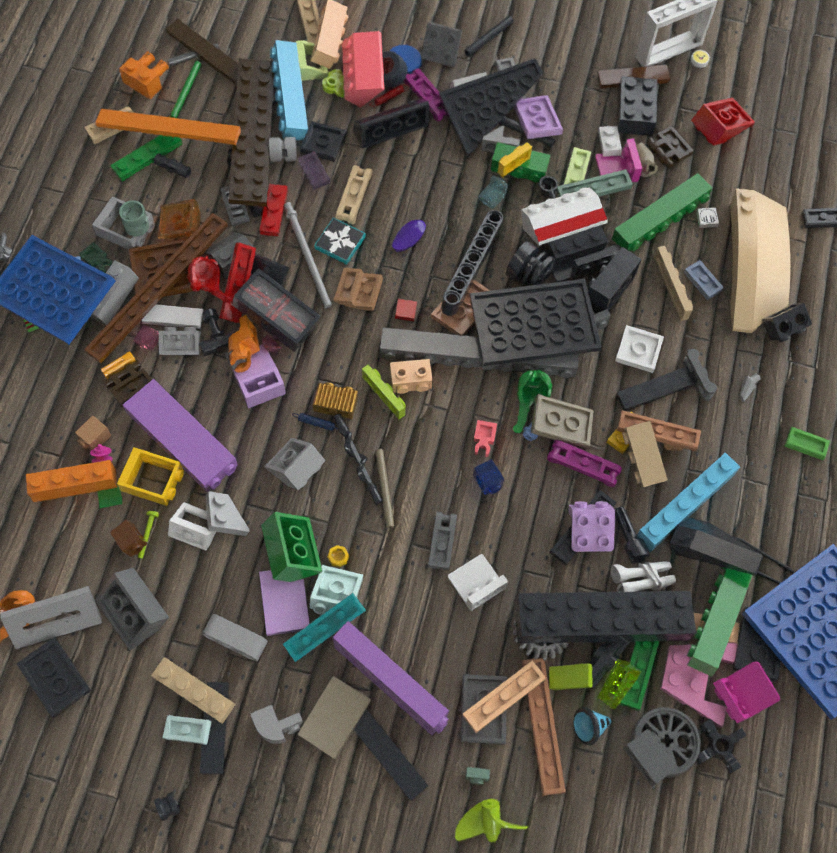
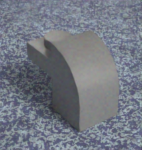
M272 705L251 713L254 725L260 736L273 744L285 743L286 740L283 733H295L303 725L300 713L278 721Z

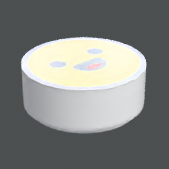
M697 50L692 55L691 63L697 68L706 67L710 59L709 54L703 50Z

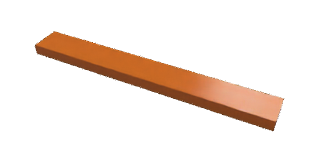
M101 109L95 122L97 127L232 145H236L241 132L240 126Z

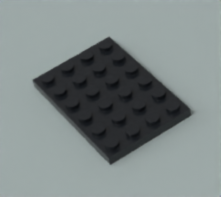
M585 279L470 293V302L483 366L601 351L602 346Z

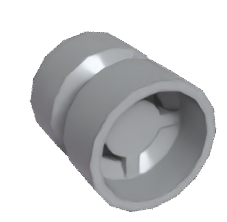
M280 137L269 138L270 161L281 162L282 159H285L286 162L297 161L296 138L285 137L284 140H281Z

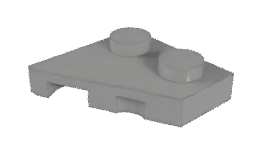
M208 491L205 496L208 531L247 536L249 528L229 495Z

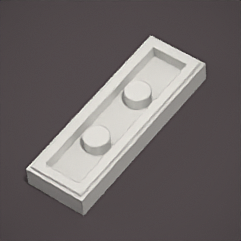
M155 305L142 319V323L201 329L202 313L204 311L199 308Z

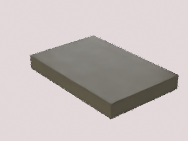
M538 394L535 399L531 433L587 449L590 446L594 410Z
M333 676L297 735L336 759L371 702V699Z

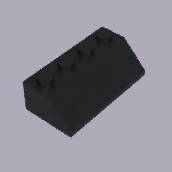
M418 99L354 121V134L360 146L364 149L428 127L430 103L427 100Z

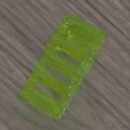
M617 659L597 698L612 709H616L638 679L641 671L629 662ZM609 692L614 695L613 699L608 696Z

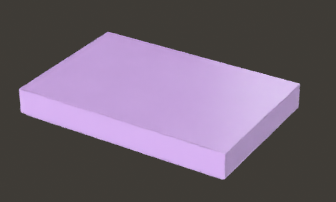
M548 95L524 98L514 106L527 139L562 134L563 128Z
M271 570L259 572L267 636L297 632L308 626L310 623L304 579L293 582L273 580Z

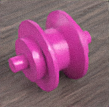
M98 444V447L90 452L95 457L92 459V463L111 460L112 462L113 458L108 455L111 453V449Z

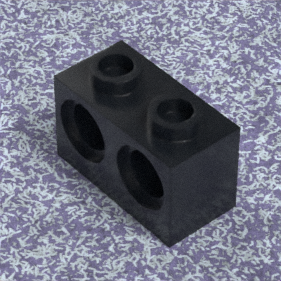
M805 303L792 304L762 319L769 339L778 340L779 342L790 339V335L794 333L800 334L806 331V327L812 325Z

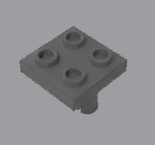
M428 22L421 58L454 67L463 30Z

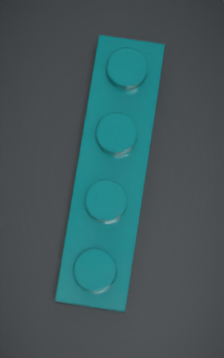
M351 593L283 643V645L296 662L339 631L347 621L351 622L366 610L355 594Z

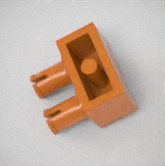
M147 51L138 61L130 57L119 68L124 84L151 100L162 89L159 77L169 69V66L165 61L160 60L152 69L147 68L155 61L153 54H149Z

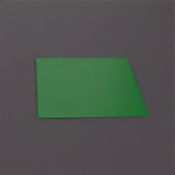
M118 485L117 488L98 491L100 508L123 504L121 490Z

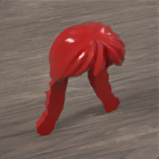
M208 256L194 258L189 264L187 278L191 283L190 288L194 292H198L200 289L211 292L215 297L226 303L233 300L232 297L220 290L221 272L219 264L214 259H208Z

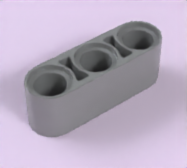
M212 614L202 632V635L253 661H258L268 642L262 636L216 614Z

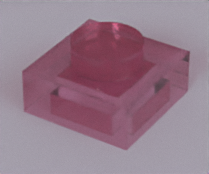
M143 325L133 339L134 343L152 351L159 341V332Z

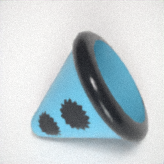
M587 707L578 708L573 718L574 730L578 739L583 744L589 746L594 745L611 724L609 717L592 711Z

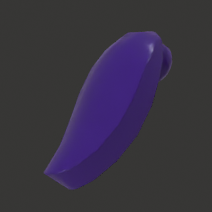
M413 220L406 223L394 238L392 243L393 250L401 252L413 247L425 232V222Z

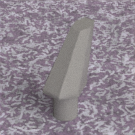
M755 373L751 377L747 376L744 378L739 395L742 402L747 399L756 387L755 383L761 379L758 374Z

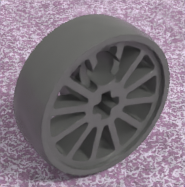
M660 707L646 712L636 722L632 730L631 741L643 733L641 730L645 725L659 737L660 741L665 738V741L670 743L667 747H665L664 743L660 744L665 752L669 751L672 755L674 752L683 761L682 766H677L675 770L664 778L681 775L694 765L700 752V736L695 724L686 714L673 708ZM661 717L668 719L666 730ZM656 718L659 730L649 722V719ZM675 720L679 725L671 732L672 721ZM683 727L686 732H683V731L678 732V731ZM678 737L686 740L687 747L685 749L679 747ZM688 752V758L683 753Z

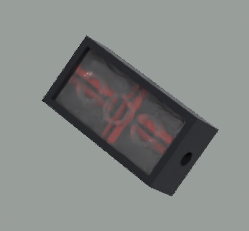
M259 268L233 297L232 305L236 309L247 315L248 318L293 352L300 347L317 327L321 317Z

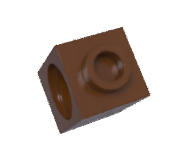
M127 519L110 532L120 549L130 557L140 553L143 547L148 544L136 525Z

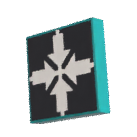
M332 218L315 243L314 249L347 265L365 239L366 233Z

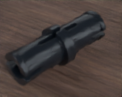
M159 153L154 158V164L167 169L169 173L174 172L186 179L191 174V167L179 163L174 158L169 159Z

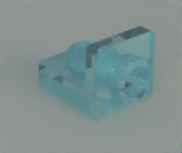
M493 175L490 179V184L482 191L478 200L494 209L506 196L508 184L503 179Z

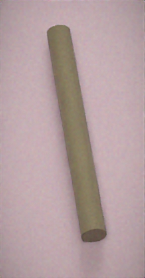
M378 449L375 451L386 528H394L383 449Z

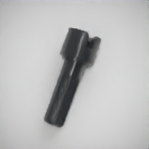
M623 506L615 508V516L626 540L624 549L630 563L636 564L645 561V556L650 557V553L644 540L638 538Z

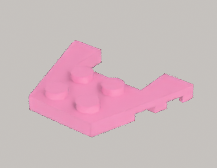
M727 643L722 662L729 664L735 662L737 643ZM691 645L669 646L660 689L682 704L688 705L702 717L711 719L717 727H723L726 706L704 700L708 675L687 666L690 659L687 653Z

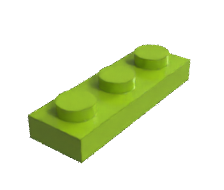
M369 365L362 368V378L398 419L404 417L405 402L400 397L397 398L394 395L392 387L381 380V375L376 369H372Z

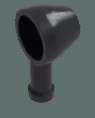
M552 176L541 178L539 189L542 195L549 197V199L557 198L555 194L558 186L557 180Z

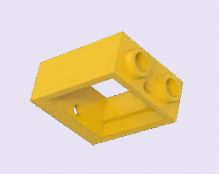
M133 448L117 485L122 492L167 506L169 501H172L175 496V487L177 482L182 480L184 470L178 461ZM143 462L172 471L162 495L132 486Z

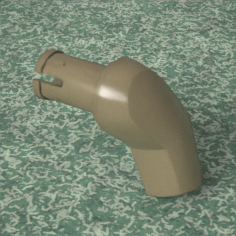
M643 143L638 144L636 148L642 165L640 176L649 177L657 172L658 167L654 163V156Z

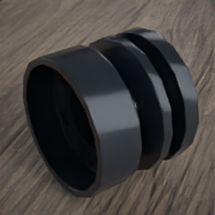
M526 241L512 257L505 274L515 282L523 278V287L544 284L554 267L555 258L552 256L547 258L548 255L545 252L537 257L539 248Z

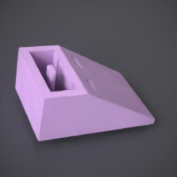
M264 344L259 346L260 351L251 355V366L248 370L238 373L232 369L248 408L286 394L279 371Z

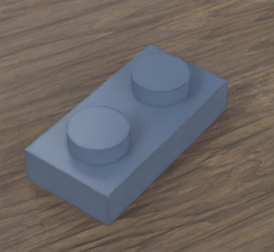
M700 260L684 271V274L706 300L716 296L724 289Z

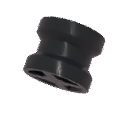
M173 792L167 793L166 797L162 799L159 797L154 799L157 812L162 821L167 820L168 816L172 814H180V809Z

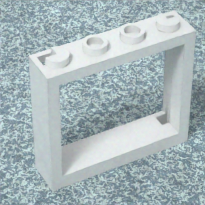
M676 0L648 11L635 55L642 67L652 66L702 45L718 0ZM695 14L690 31L654 45L659 28Z

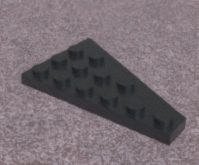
M536 58L439 92L438 97L466 157L471 155L482 143L483 137L492 132L542 77L543 72Z

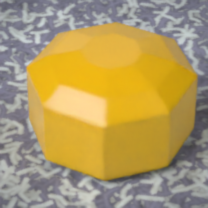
M336 545L329 550L328 560L332 566L340 568L347 564L349 554L345 547Z

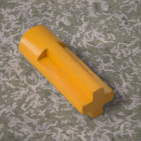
M129 351L101 368V371L106 379H108L110 374H116L124 369L126 364H132L136 360Z

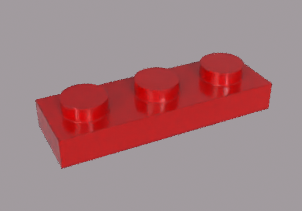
M269 184L267 207H264L259 229L261 235L279 236L288 186Z

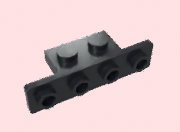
M617 244L555 264L551 272L556 282H563L600 270L603 265L607 266L610 263L609 259L614 252L618 253L621 248Z

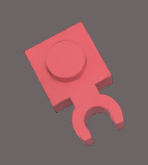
M477 420L474 441L479 443L475 446V455L478 454L479 449H484L486 451L485 457L489 456L490 446L488 444L494 445L497 423Z

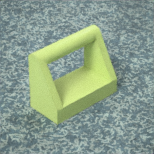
M303 40L296 41L301 81L328 77V68L320 65L321 69L307 66L305 55L312 54L314 43Z

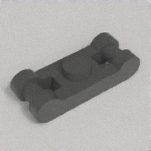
M690 349L683 360V364L685 367L688 366L696 381L695 387L702 400L709 401L717 390V386L709 381L707 370L702 367L698 359V350Z

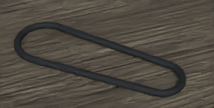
M734 537L740 542L744 543L745 545L764 555L768 559L787 569L792 574L795 573V571L789 568L788 566L774 559L770 555L766 554L765 552L761 551L760 549L756 548L755 546L751 545L745 540L738 537ZM759 571L757 572L758 575L763 576L777 584L782 583L764 573H761Z

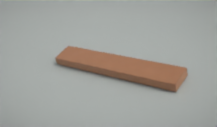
M542 658L522 660V667L533 660L546 677L545 681L527 694L542 796L565 793V785L545 661Z

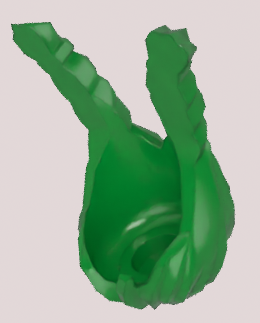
M527 371L519 378L517 397L520 405L518 422L513 426L515 433L522 432L527 421L529 407L535 402L536 396L539 394L551 397V379L543 371Z

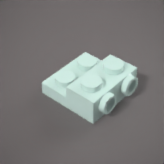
M322 565L323 572L318 575L310 598V608L317 614H324L351 593H354L357 597L363 581V574Z

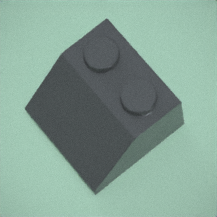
M234 232L204 252L208 259H214L219 264L220 274L225 280L229 276L235 244L239 242L254 247L243 234Z

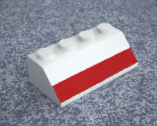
M582 188L579 191L566 193L561 197L547 199L545 202L532 204L527 208L521 209L523 229L538 245L608 223L598 195L590 188Z

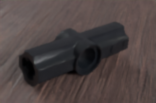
M630 642L602 643L589 662L592 665V687L589 688L593 689L602 679L603 675L610 671L620 658L619 655Z

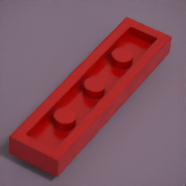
M239 242L235 244L225 289L226 295L233 298L250 278L256 252L255 247ZM233 300L229 303L223 301L219 319L240 323L239 318H241L242 312L232 305Z

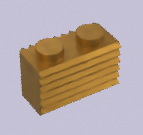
M328 382L324 384L318 383L313 401V411L333 416L341 414L343 418L353 419L358 401V391L348 386L341 388Z

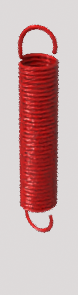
M403 85L375 98L374 106H380L404 93L406 90Z

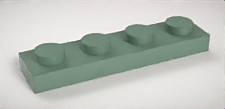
M622 170L557 186L556 192L558 197H561L566 193H573L582 188H590L600 197L631 189L633 184L627 170Z

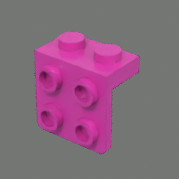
M752 662L727 678L719 679L713 683L716 687L714 689L716 695L725 702L729 717L735 720L736 723L749 719L780 700L779 694L758 662Z

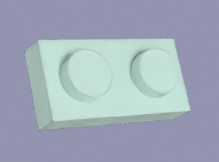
M168 715L163 738L207 745L211 721Z

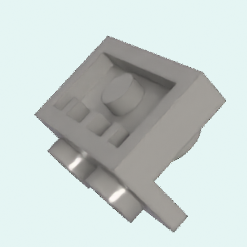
M164 327V331H159V355H200L201 331H196V327H184V331H176V327Z

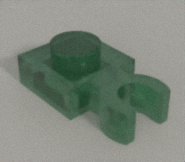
M94 242L79 253L87 264L94 268L98 265L99 270L106 273L104 266L112 265V261L107 258L106 252Z

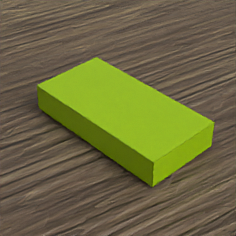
M589 663L549 668V689L551 690L592 687V665Z

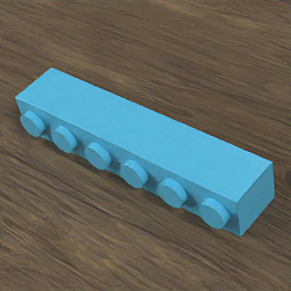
M276 40L274 47L270 49V58L273 59L272 72L275 75L273 85L276 87L275 101H278L277 116H280L279 131H282V139L285 137H295L296 140L303 141L308 131L297 43Z
M724 453L639 530L637 536L644 540L649 552L654 550L676 529L678 524L690 517L736 474L740 466L730 456Z

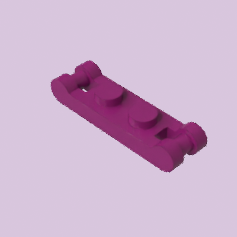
M419 68L413 70V73L410 75L406 74L403 80L404 83L413 90L419 99L427 100L430 103L429 111L437 122L442 120L447 114L438 97L439 91Z
M554 440L553 450L547 456L548 461L558 463L599 480L609 487H615L617 483L616 477L622 471L621 466L562 441ZM562 451L565 452V453H566L565 457L562 456V455H559L560 452H562ZM604 469L609 470V475L603 473Z

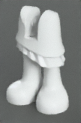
M666 561L639 563L638 568H625L619 564L611 566L613 581L620 583L617 587V592H638L646 589L656 591L676 582L675 575L659 578L658 573L672 568L671 563ZM642 576L644 578V580L624 582L628 579Z

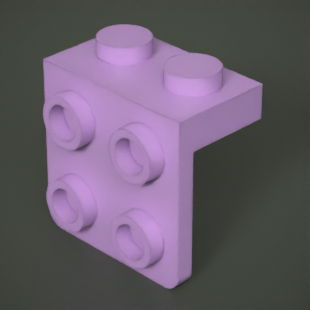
M581 501L575 502V505H569V514L572 517V550L575 552L612 551L614 549L615 509L608 505V502L603 501L595 502V505H587V502Z

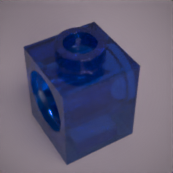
M492 459L474 467L473 477L484 495L490 492L494 494L502 489L504 478Z

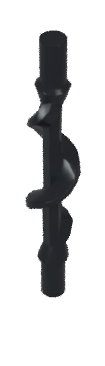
M335 415L334 419L338 425L339 433L345 437L344 448L350 457H354L358 464L356 471L360 481L367 484V491L370 493L375 505L382 503L383 501L377 486L371 481L364 467L368 460L367 457L357 452L352 441V433L349 431V427H347L342 415Z

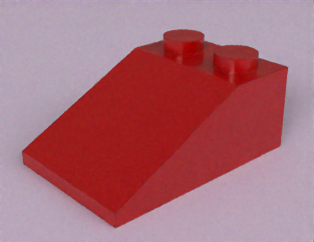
M733 97L703 104L691 119L695 124V128L702 132L706 140L713 146L728 141L755 124V121Z

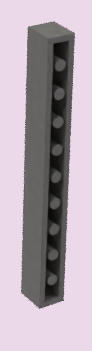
M383 328L380 346V357L387 360L401 359L413 361L430 359V364L460 365L465 368L480 367L485 370L499 369L504 372L519 371L525 373L527 371L540 370L548 376L558 375L563 378L575 377L578 370L579 354L483 366L478 337Z

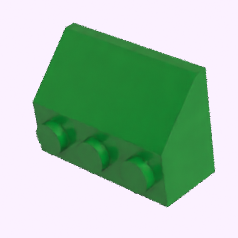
M274 512L261 525L273 580L293 582L323 572L309 517Z

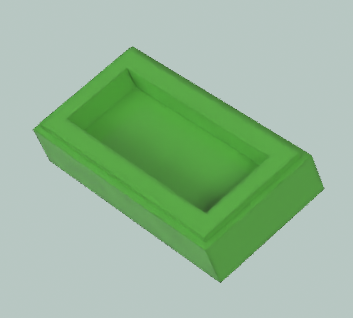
M791 427L784 446L824 460L830 440Z

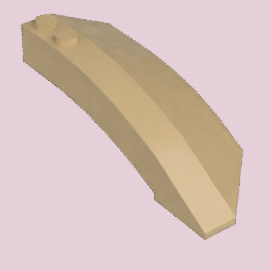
M736 189L730 204L733 241L732 293L730 301L732 331L752 333L763 323L762 319L789 305L790 241L786 207L755 190Z

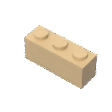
M647 421L626 427L625 432L622 434L625 444H629L631 452H628L630 462L636 466L637 472H634L636 483H641V487H646L668 481L651 422Z

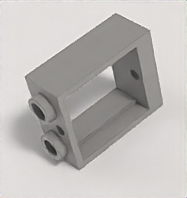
M112 196L92 224L96 235L128 250L141 247L148 233H151L154 229L155 223L152 214L145 211L149 221V229L144 235L132 236L129 239L109 230V228L119 216V209L125 202Z

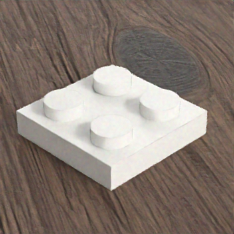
M626 325L615 362L653 373L664 336Z

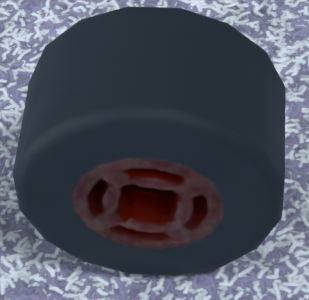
M383 52L384 86L395 87L405 79L407 65L396 52Z

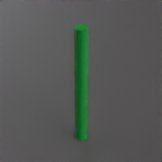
M195 61L169 117H178L201 67L199 61Z

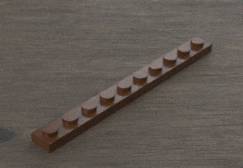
M212 213L84 349L85 353L101 364L186 273L191 261L196 257H200L228 227L227 222Z

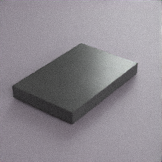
M463 674L462 714L505 682L507 676ZM506 711L477 733L474 732L462 716L461 743L505 745Z

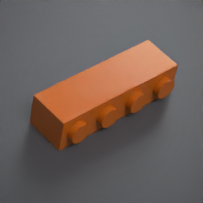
M111 460L26 474L27 494L33 502L117 488L116 470Z

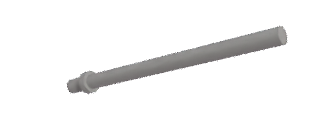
M287 202L284 204L287 212L286 217L291 222L323 305L326 309L330 308L332 304L297 220V212L293 210L291 203Z

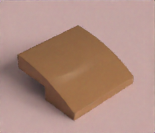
M344 268L334 302L352 308L374 311L383 281L382 275L363 273L362 269Z

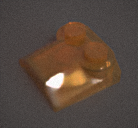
M195 199L160 206L159 239L183 237L187 240L199 228L201 213Z

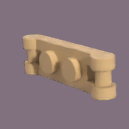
M353 166L335 219L348 221V224H355L359 207L368 182L371 179L372 169L366 168L365 170L361 169L360 166ZM345 210L351 211L350 214L344 213Z

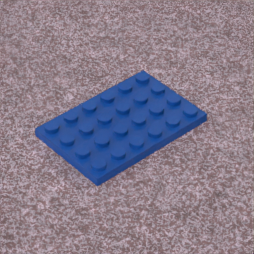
M31 235L0 276V306L70 345L116 280L112 276Z

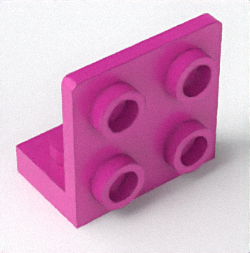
M627 139L625 147L622 148L621 156L596 154L595 159L600 176L627 170L632 182L639 181L642 165L634 139Z

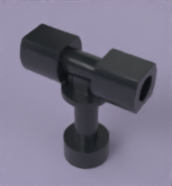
M214 308L207 309L202 313L204 322L210 325L213 333L210 339L200 342L204 357L217 353L218 348L228 346L229 337L237 332L225 334L224 331H220L217 324L219 315Z

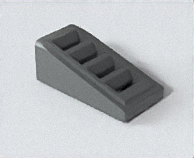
M230 186L221 188L222 199L231 225L236 226L250 222L245 205L228 203ZM241 213L244 214V215H241V216H238V217H234V218H233L234 215L241 214Z

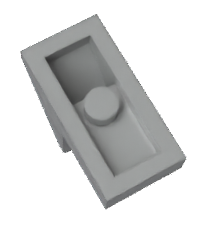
M501 126L483 137L482 151L494 153L497 142L518 147L520 140L503 137L504 126Z

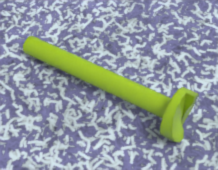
M148 511L146 513L149 516L144 533V539L147 542L154 518L159 517L156 511ZM146 546L138 554V558L143 559Z

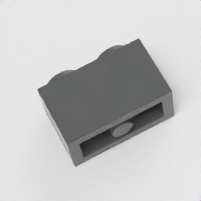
M647 729L627 744L623 750L652 787L675 770L677 766L675 765L676 760L669 751L665 752L660 745L659 737Z

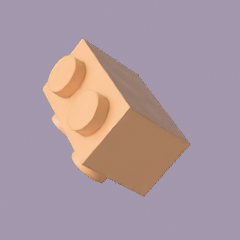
M430 359L390 363L393 393L404 394L408 391L416 390L424 392L432 389Z

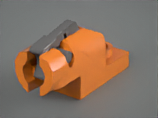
M247 315L239 318V331L229 337V350L225 353L229 365L238 373L248 370L251 366V355L260 351L256 327Z

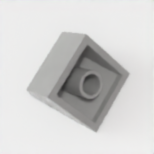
M291 438L264 467L288 487L299 490L307 484L308 479L314 473L320 470L321 465L326 460L312 443Z

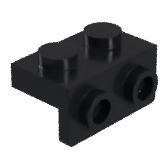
M255 253L250 277L259 268L284 287L289 267Z

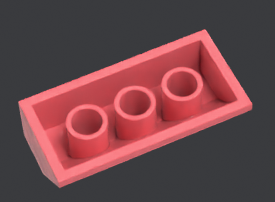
M379 31L353 33L342 43L344 99L360 108L384 90L381 32Z

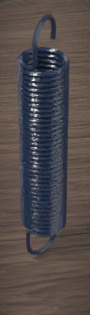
M304 413L296 414L298 415L296 418L300 422L333 431L334 428L339 429L334 427V422Z

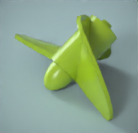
M487 799L472 807L462 817L456 827L455 839L462 841L484 833L489 842H495L501 829H527L528 826L511 824L501 820L499 801Z

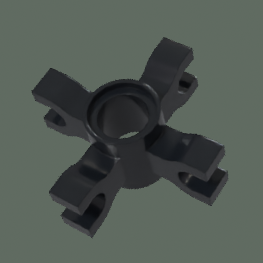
M711 719L700 725L699 727L709 739L707 749L699 753L696 760L698 765L714 757L722 759L730 774L741 768V765L732 755L731 751L734 743L747 736L744 730L740 728L727 736L724 734L719 735ZM716 741L723 743L724 752L716 748Z

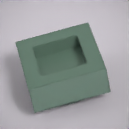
M467 767L465 780H470V784L483 785L484 782L489 780L490 770Z

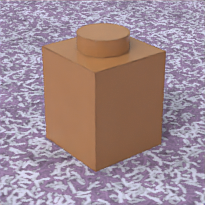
M94 416L89 418L75 432L79 439L77 440L78 444L85 450L89 448L91 451L98 447V444H103L111 437L108 428Z

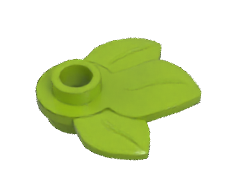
M334 69L328 73V77L323 79V90L328 94L335 93L337 96L344 98L343 72L340 69Z

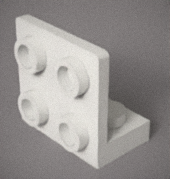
M480 554L448 575V579L470 611L505 590L508 584L504 575L498 577L483 554Z

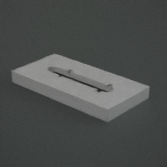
M89 586L1 613V621L15 649L102 623V617ZM74 610L80 611L78 614L58 619L49 623H45L36 627H32L29 629L23 628L27 623L32 624L38 621H42L51 617L61 615L63 612L68 613Z

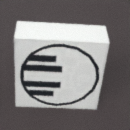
M716 208L697 209L696 214L699 228L718 227L719 221Z

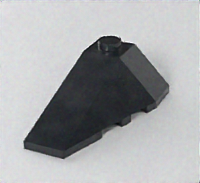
M690 517L677 525L670 541L675 555L755 576L763 560V555L710 522Z

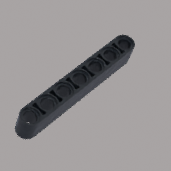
M491 210L483 220L444 293L441 305L443 314L453 316L459 311L500 232L503 221L501 212Z

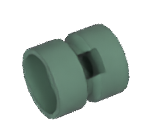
M135 200L121 205L119 214L126 232L131 236L144 235L149 229V221L144 206Z

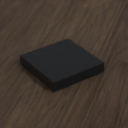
M311 121L300 148V153L335 162L345 138L346 130Z

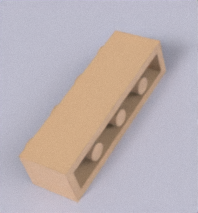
M327 0L319 21L311 57L312 62L329 69L333 63L338 62L340 56L338 51L343 43L340 39L345 32L343 25L346 24L348 19L346 6L332 0Z

